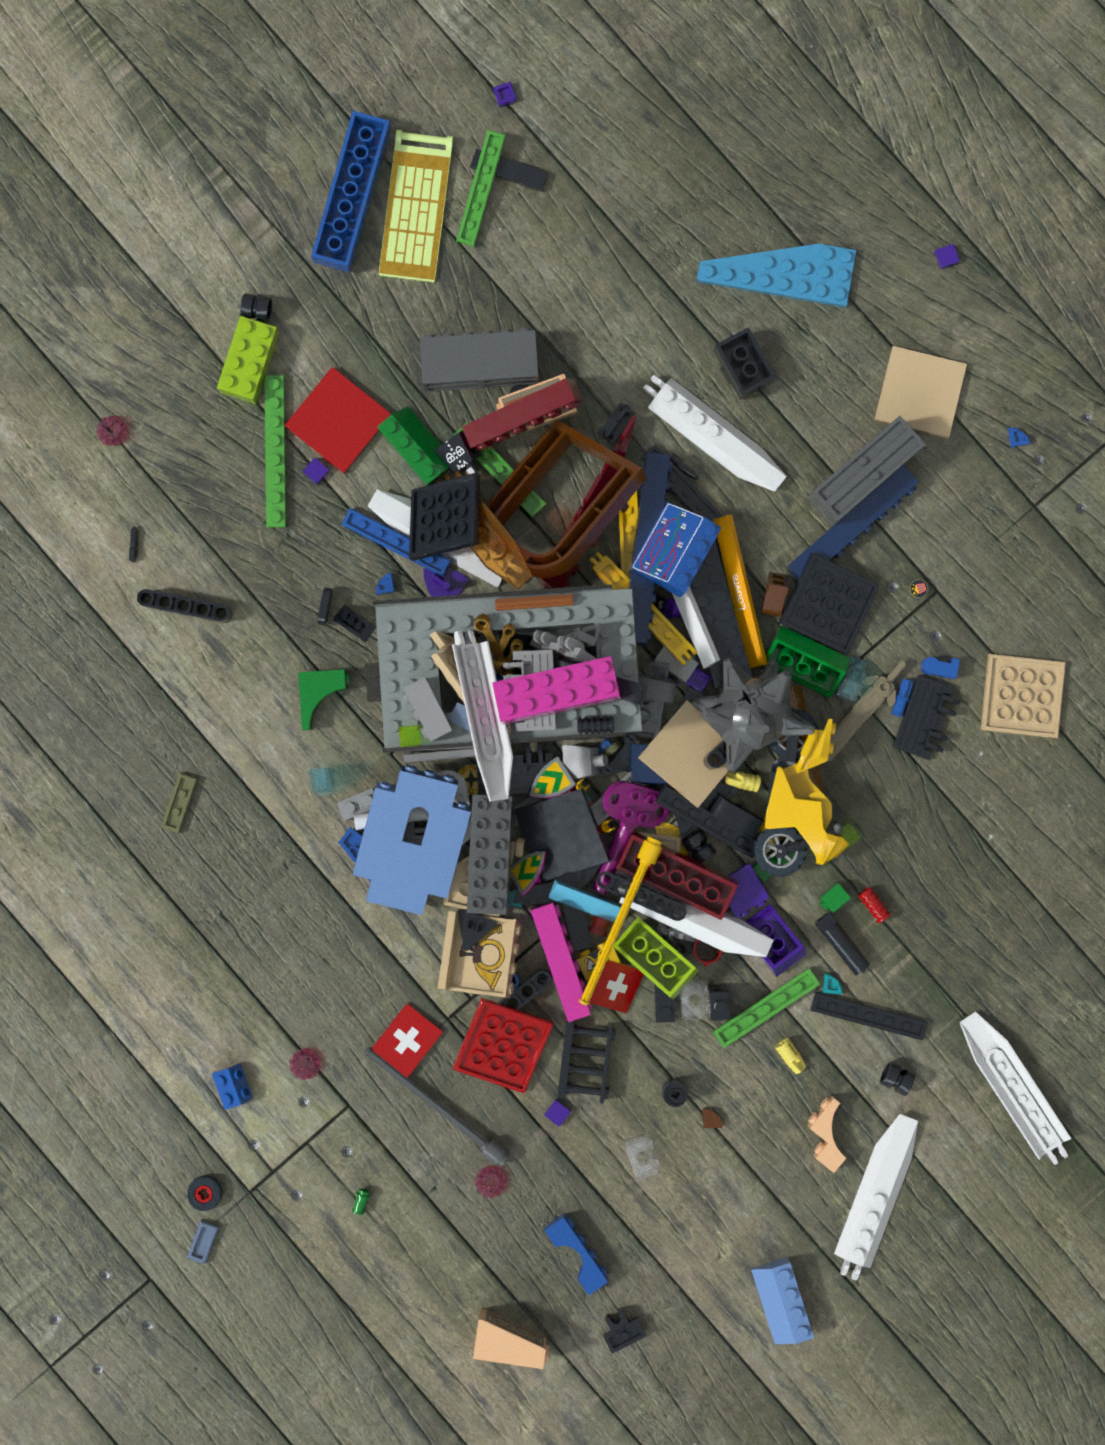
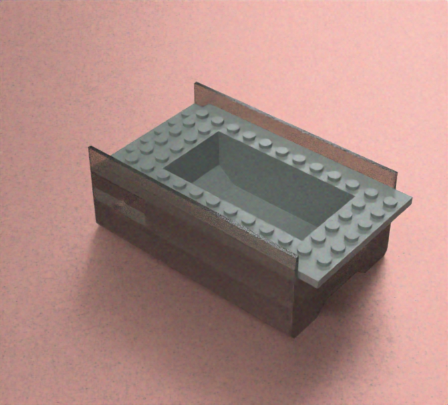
M611 584L373 601L376 609L379 663L365 664L367 701L382 702L385 747L383 748V753L402 754L474 748L471 732L448 720L457 702L464 706L465 704L458 697L452 685L446 680L440 668L434 663L431 655L439 647L430 634L437 630L454 638L455 631L461 630L466 643V630H473L474 635L479 638V641L486 642L488 640L484 633L474 628L475 618L480 614H486L490 618V628L498 643L500 641L498 631H503L505 624L514 625L515 633L533 636L534 631L540 630L558 637L601 623L603 625L595 646L585 648V651L597 659L611 656L616 676L638 683L632 589L612 590ZM573 594L574 598L572 606L503 611L495 609L496 599ZM423 677H426L453 730V732L433 742L430 739L426 740L420 730L424 728L420 721L416 722L411 712L414 710L412 704H407L403 697V693H405L404 687ZM617 699L556 713V730L516 732V723H524V720L510 723L511 733L509 740L511 746L620 739L625 732L642 731L640 705ZM604 715L606 717L612 715L614 718L613 733H610V731H607V733L601 732L600 734L598 732H594V734L582 732V735H579L578 717H581V719L585 716L587 718H591V716L603 718Z

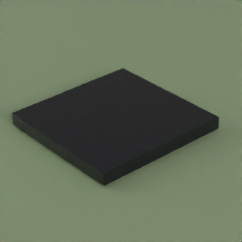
M476 472L411 490L410 560L415 561L479 545L480 474Z
M811 553L779 624L844 654H848L878 590L879 584Z
M583 788L514 810L530 853L546 852L545 868L539 875L542 882L611 860Z

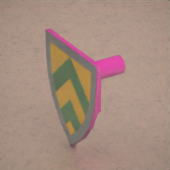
M558 756L545 765L537 774L532 784L531 797L552 798L564 794L577 786Z
M546 852L530 853L511 867V877L522 896L534 884L540 885L542 883L539 875L545 868Z

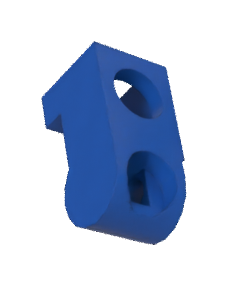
M928 657L921 661L920 669L927 675L956 679L960 659L951 658L948 662H942L934 657Z

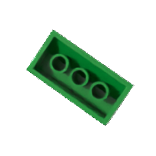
M408 406L393 413L377 426L379 432L426 486L436 483L451 470L435 452V449L441 446V444Z
M782 625L766 654L767 663L770 660L778 662V673L788 671L791 674V680L831 698L845 675L850 662V658Z

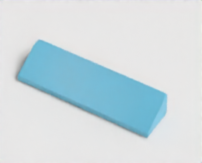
M555 880L548 895L549 899L611 922H615L622 906Z

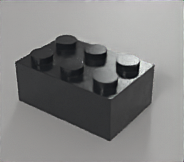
M749 327L715 345L713 351L740 400L775 381L776 376Z

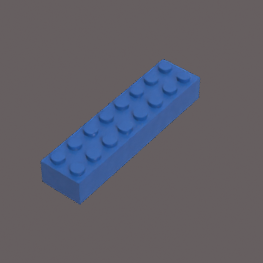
M352 111L311 258L314 263L351 273L392 129L389 120Z

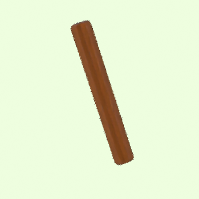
M573 594L496 599L495 609L503 611L572 606L574 598Z

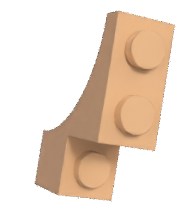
M831 1095L820 1104L821 1109L810 1116L808 1127L825 1140L815 1147L814 1157L835 1173L846 1157L838 1150L832 1135V1120L840 1102Z

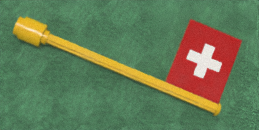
M648 836L641 846L637 856L640 858V865L582 998L579 999L582 1005L587 1006L591 1003L627 1014L644 974L638 968L609 960L608 957L648 866L656 864L662 850L661 845L663 842Z

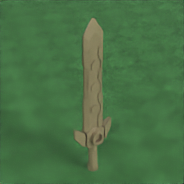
M900 660L886 678L876 675L866 677L861 682V684L872 685V687L865 692L853 706L852 710L835 728V735H831L830 742L834 743L833 754H829L826 762L834 759L854 733L882 704L885 698L889 708L893 706L896 702V690H894L892 682L908 666L904 661Z

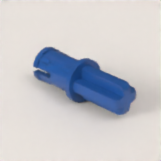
M909 679L902 680L891 712L892 715L903 718L906 704L910 701L908 698L913 681Z

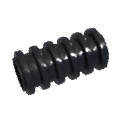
M604 715L603 718H600V716H597V718H594V716L587 718L585 716L582 719L578 717L579 735H582V732H585V734H588V732H591V734L598 732L600 734L601 732L607 733V731L613 733L614 718L612 715H609V717Z

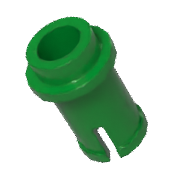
M359 1188V1191L356 1192L357 1197L352 1212L364 1215L367 1201L371 1196L369 1190Z

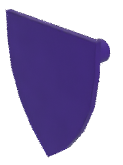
M426 568L423 569L427 590L436 602L455 601L470 581L453 569L448 568L444 577Z

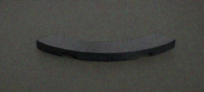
M602 864L569 873L557 881L581 889L591 880ZM555 881L533 885L524 896H522L517 888L514 902L533 905L555 902V900L548 898Z

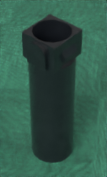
M827 912L815 921L816 927L855 976L869 967L870 963L830 913Z

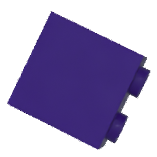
M747 863L727 875L740 882L729 905L735 917L740 916L742 918L750 913L749 909L756 906L759 908L767 903L766 899L769 896L750 864Z

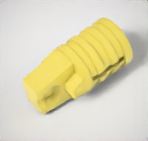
M728 771L724 776L725 784L753 792L759 790L761 783L760 775Z
M789 1038L782 1040L775 1046L779 1055H781L784 1062L795 1074L801 1073L806 1068V1064L799 1051H797Z

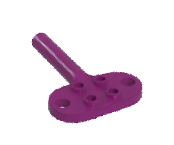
M621 780L608 787L603 796V808L608 815L620 820V825L608 851L611 860L603 863L599 874L603 871H611L616 874V867L635 828L639 826L654 828L665 821L669 810L655 802L660 791ZM617 794L616 799L611 802L612 795ZM662 807L661 813L656 815L657 809ZM606 874L602 875L601 882L604 885H609L611 877ZM596 879L593 890L607 895L608 891L599 887Z

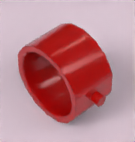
M695 939L692 946L693 954L704 966L708 967V964H712L720 958L722 951L718 949L717 955L711 960L700 959L696 954V945L700 940Z

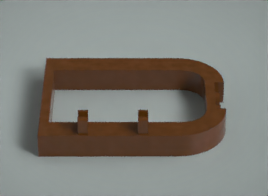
M556 420L485 505L480 518L481 533L488 545L498 556L501 552L507 556H514V559L520 563L527 574L538 578H550L561 575L575 566L591 546L596 548L600 544L598 537L620 510L623 513L628 510L629 505L627 502L647 477L643 469ZM571 444L617 469V473L552 550L543 554H534L502 534L507 520Z

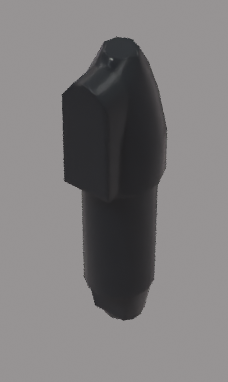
M676 454L670 456V461L679 470L694 480L699 479L696 472L684 464L683 459Z
M133 526L130 532L129 560L135 563L138 555V528Z
M663 935V939L678 952H686L685 947L675 937Z

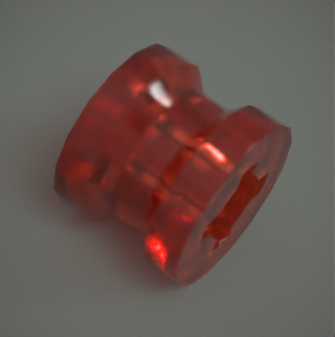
M593 916V924L589 926L588 930L606 937V930L611 925V922Z

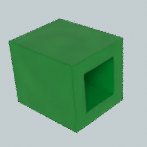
M836 882L818 897L821 900L819 903L826 912L829 910L832 913L851 899L840 884Z

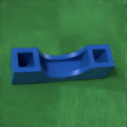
M563 1213L547 1224L544 1231L555 1247L568 1246L580 1254L583 1263L578 1273V1280L587 1294L590 1295L608 1283L607 1275L609 1273L603 1264L601 1266L596 1261L598 1257L593 1249L587 1248L585 1245L587 1241L582 1233L575 1231L574 1227L576 1225L571 1217H566Z

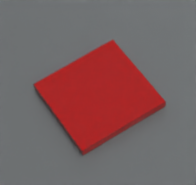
M331 367L284 426L345 474L379 432L377 426L392 414Z
M481 997L452 1068L455 1071L525 1093L553 1027V1022Z

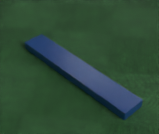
M349 508L341 525L409 559L408 537ZM439 554L413 562L444 577L452 560Z

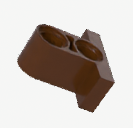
M768 573L761 613L781 616L785 596L789 589L788 576Z

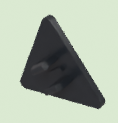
M463 909L458 910L464 951L471 949L497 927V922L473 913H467Z

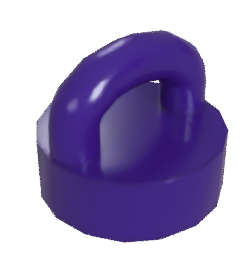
M668 599L664 608L665 616L678 618L681 613L675 599Z

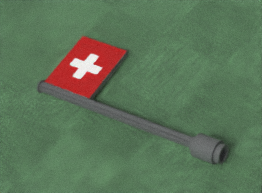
M407 1003L375 1045L365 1050L364 1056H368L481 1146L480 1149L483 1150L481 1155L494 1165L497 1164L501 1167L510 1155L506 1152V1148L493 1138L490 1141L488 1139L485 1140L408 1079V1076L443 1031Z

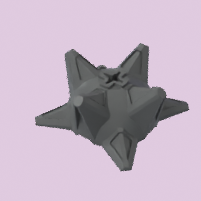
M726 658L723 660V692L719 695L694 697L692 700V705L702 711L703 719L726 742L727 771L735 772L754 750L762 749L764 746L778 741L781 737L812 735L815 726L791 711V674L788 671L778 674L777 661L770 660L755 677H751L731 658Z

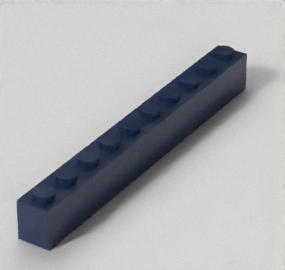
M648 452L646 454L644 473L647 479L641 486L632 564L668 502V499H665V492H669L670 481L667 480V476L672 471V462H669V455ZM631 569L628 589H632L636 646L644 647L646 642H650L651 630H648V626L653 621L654 611H651V604H655L656 593L653 592V587L657 584Z

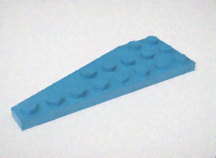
M813 244L700 261L696 282L846 308L856 250L824 244Z

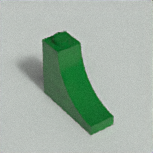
M345 669L298 673L303 731L312 730L314 714L318 706L328 696L338 691L348 690L347 685H350L351 681L350 674H347Z

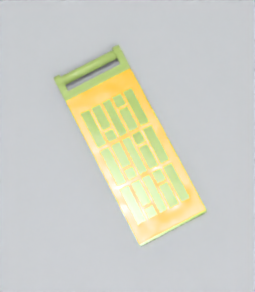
M396 130L379 276L435 282L453 136L439 137ZM402 140L440 144L446 145V150L401 145Z

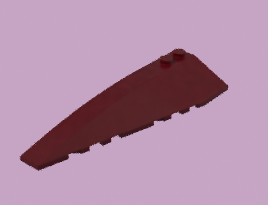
M632 416L620 437L621 440L617 442L613 449V452L623 458L626 457L636 421L635 416ZM606 463L604 464L602 473H599L587 493L583 506H580L576 512L574 523L617 473V469ZM571 522V523L569 524L568 528L566 529L565 534H566V533L569 531V529L574 525V523ZM576 564L567 572L555 577L539 578L540 585L557 594H561L562 591L565 593L570 585V582H568L570 576H575L580 566Z

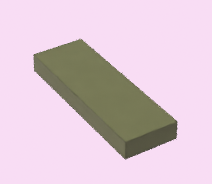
M183 773L178 774L161 828L180 833L198 782L197 778Z

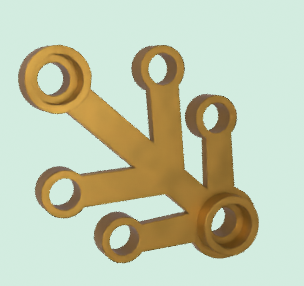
M486 614L478 615L474 621V628L484 633L490 644L491 654L496 655L497 659L492 658L493 666L497 668L502 677L507 674H514L516 668H503V663L515 661L513 660V651H522L523 642L520 639H514L511 642V651L506 658L504 654L510 637L515 633L514 625H504L503 635L498 643L490 628V618ZM474 635L476 643H482L481 641H479V638L476 635Z

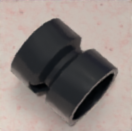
M244 293L241 300L240 315L249 319L256 317L258 321L269 322L272 311V298L259 296L257 299L253 294Z
M703 830L696 832L682 842L686 851L691 852L690 857L700 863L717 853L712 844L707 843L708 838Z
M890 1061L885 1066L879 1083L889 1089L894 1087L895 1092L906 1096L913 1086L916 1074L907 1069L901 1070V1066Z
M670 1078L664 1082L661 1090L665 1102L672 1107L684 1105L688 1098V1091L684 1082L677 1078Z

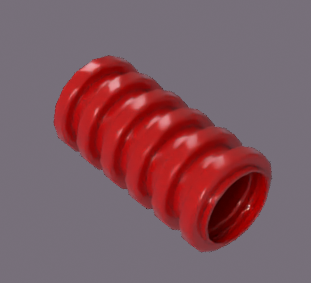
M868 887L859 894L858 898L862 899L861 902L863 904H866V909L869 908V913L873 914L872 917L877 919L876 923H881L890 917L891 912H887V907H884V903L879 901L880 897H876L877 893L872 891L873 888Z

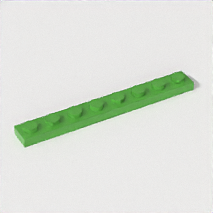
M284 375L264 376L266 527L286 528Z

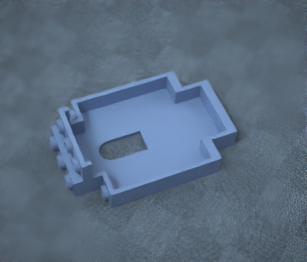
M401 765L396 787H393L388 782L376 783L353 870L354 876L371 880L366 897L367 902L423 915L428 894L443 898L448 897L471 814V806H468L466 802H454L458 787V780L454 776L448 774L441 776L432 770L426 769L421 771L413 765ZM416 807L426 809L429 814L421 845L403 840L409 814Z

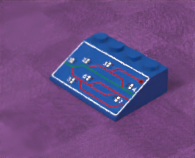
M667 502L630 569L680 598L688 590L722 527L705 517Z

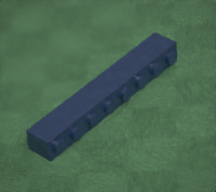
M903 465L786 568L799 580L811 553L828 561L833 556L837 559L845 552L843 548L847 544L852 546L859 540L857 536L862 531L866 534L874 527L871 523L876 519L880 522L887 516L886 510L891 506L895 509L902 503L901 497L905 494L910 496L917 490L915 485L919 481Z

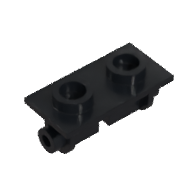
M620 403L598 434L614 444L635 413L631 411L628 405Z

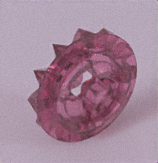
M110 415L102 418L100 423L97 424L96 433L99 440L105 445L117 446L127 436V426L119 417ZM112 426H114V429L118 434L111 433L110 435H108L109 432L107 431V429H105V427L112 428Z
M310 1049L296 1051L289 1062L290 1071L294 1074V1077L301 1080L313 1078L320 1069V1059ZM310 1058L308 1063L310 1069L304 1068L300 1071L299 1069L302 1065L300 1061L304 1062Z
M489 1166L478 1172L475 1185L477 1191L483 1197L493 1198L499 1196L505 1189L506 1178L500 1169ZM489 1175H491L492 1181H496L493 1184L492 1190H490L488 1184H485L488 1181Z

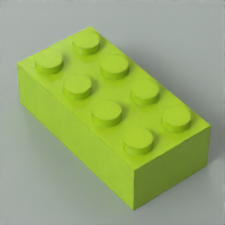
M240 316L217 385L220 393L257 404L264 383V376L267 374L280 334L277 327Z
M639 917L613 946L673 1000L699 971Z

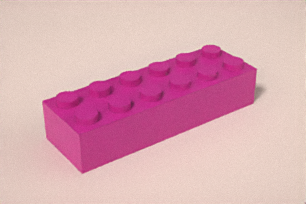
M611 656L492 682L500 722L503 725L621 699Z
M553 902L531 908V913L568 1022L590 1015V1009H593L592 1004L590 1003L585 1006L579 1002L586 986L583 977H578L577 973L580 972L577 959H572L571 954L574 953L571 941H566L565 935L568 934L564 922L560 923L558 917L561 916L558 904L554 905Z

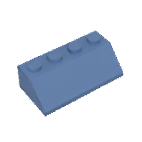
M788 1257L751 1268L774 1344H797L813 1339V1332Z

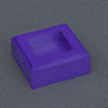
M511 81L493 87L499 108L517 102Z
M954 244L934 251L940 269L960 262Z
M314 458L302 472L318 485L330 470L318 459Z
M696 667L685 684L702 693L711 677Z
M555 1099L544 1116L560 1127L571 1110Z

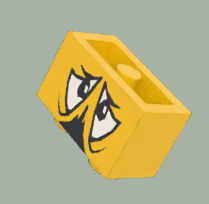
M606 941L596 945L597 949L591 952L587 949L579 953L580 957L577 958V962L586 981L590 979ZM613 947L608 959L621 963Z

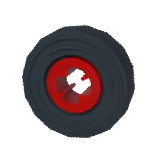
M203 1175L190 1183L187 1189V1198L193 1208L199 1211H209L219 1204L222 1198V1188L215 1178ZM204 1189H207V1193L209 1194V1196L207 1195L205 1198H203V1194L200 1193V1190L203 1191Z

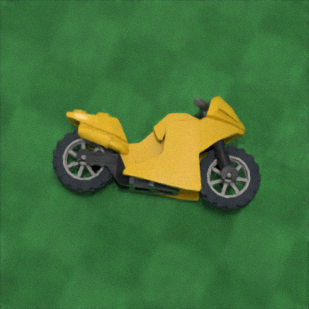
M791 709V711L815 726L812 735H808L805 743L799 739L798 735L787 736L781 741L779 739L769 744L773 752L780 756V758L772 763L765 820L766 829L758 836L754 849L756 861L761 869L777 877L789 876L798 871L805 861L806 848L808 847L811 848L816 857V864L824 865L839 856L850 845L842 836L843 831L840 821H834V829L828 831L827 827L832 818V803L811 782L808 775V769L826 762L829 754H833L834 743L830 742L831 735H835L836 723H832L833 719H828L824 730H819L815 719L800 709ZM786 740H787V747H785V746L782 744V743L785 742ZM798 742L802 745L799 748H797ZM777 836H784L787 838L785 839L784 843H779ZM772 838H775L777 846L774 847L767 843ZM766 847L775 850V852L767 856ZM795 852L793 859L787 854ZM773 856H776L778 858V863L775 864L769 859ZM783 857L789 861L786 864L780 865L781 858Z

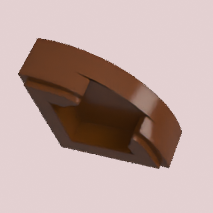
M702 1108L703 1128H723L720 1117L714 1111Z

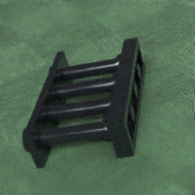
M566 1018L557 1098L565 1099V1095L572 1092L600 1096L599 1101L604 1104V1098L608 1099L609 1087H606L609 1053L611 1040L615 1041L616 1029H612V1024L608 1023V1030L577 1027L574 1021L568 1022ZM578 1034L606 1038L605 1049L575 1046V1044H572V1036ZM582 1054L604 1057L603 1069L573 1065V1063H569L570 1055ZM577 1073L602 1076L601 1088L572 1085L571 1082H567L568 1074Z

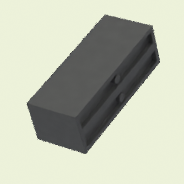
M522 328L516 332H512L511 329H504L500 333H493L490 330L482 331L481 334H474L473 332H464L462 335L445 333L440 337L428 334L424 335V338H420L422 384L425 392L515 385L524 386L539 383L535 330H531V328Z
M899 416L808 496L807 501L832 528L926 444L907 422Z
M488 795L472 796L467 913L509 914L515 800L512 796H509L506 800L491 802Z

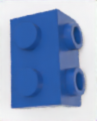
M240 1063L212 1073L224 1110L240 1106L253 1099Z

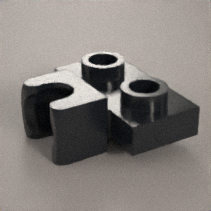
M619 1308L620 1318L618 1320H613L609 1314L605 1316L610 1331L604 1333L603 1337L612 1354L646 1337V1332L638 1317L628 1321L623 1308Z

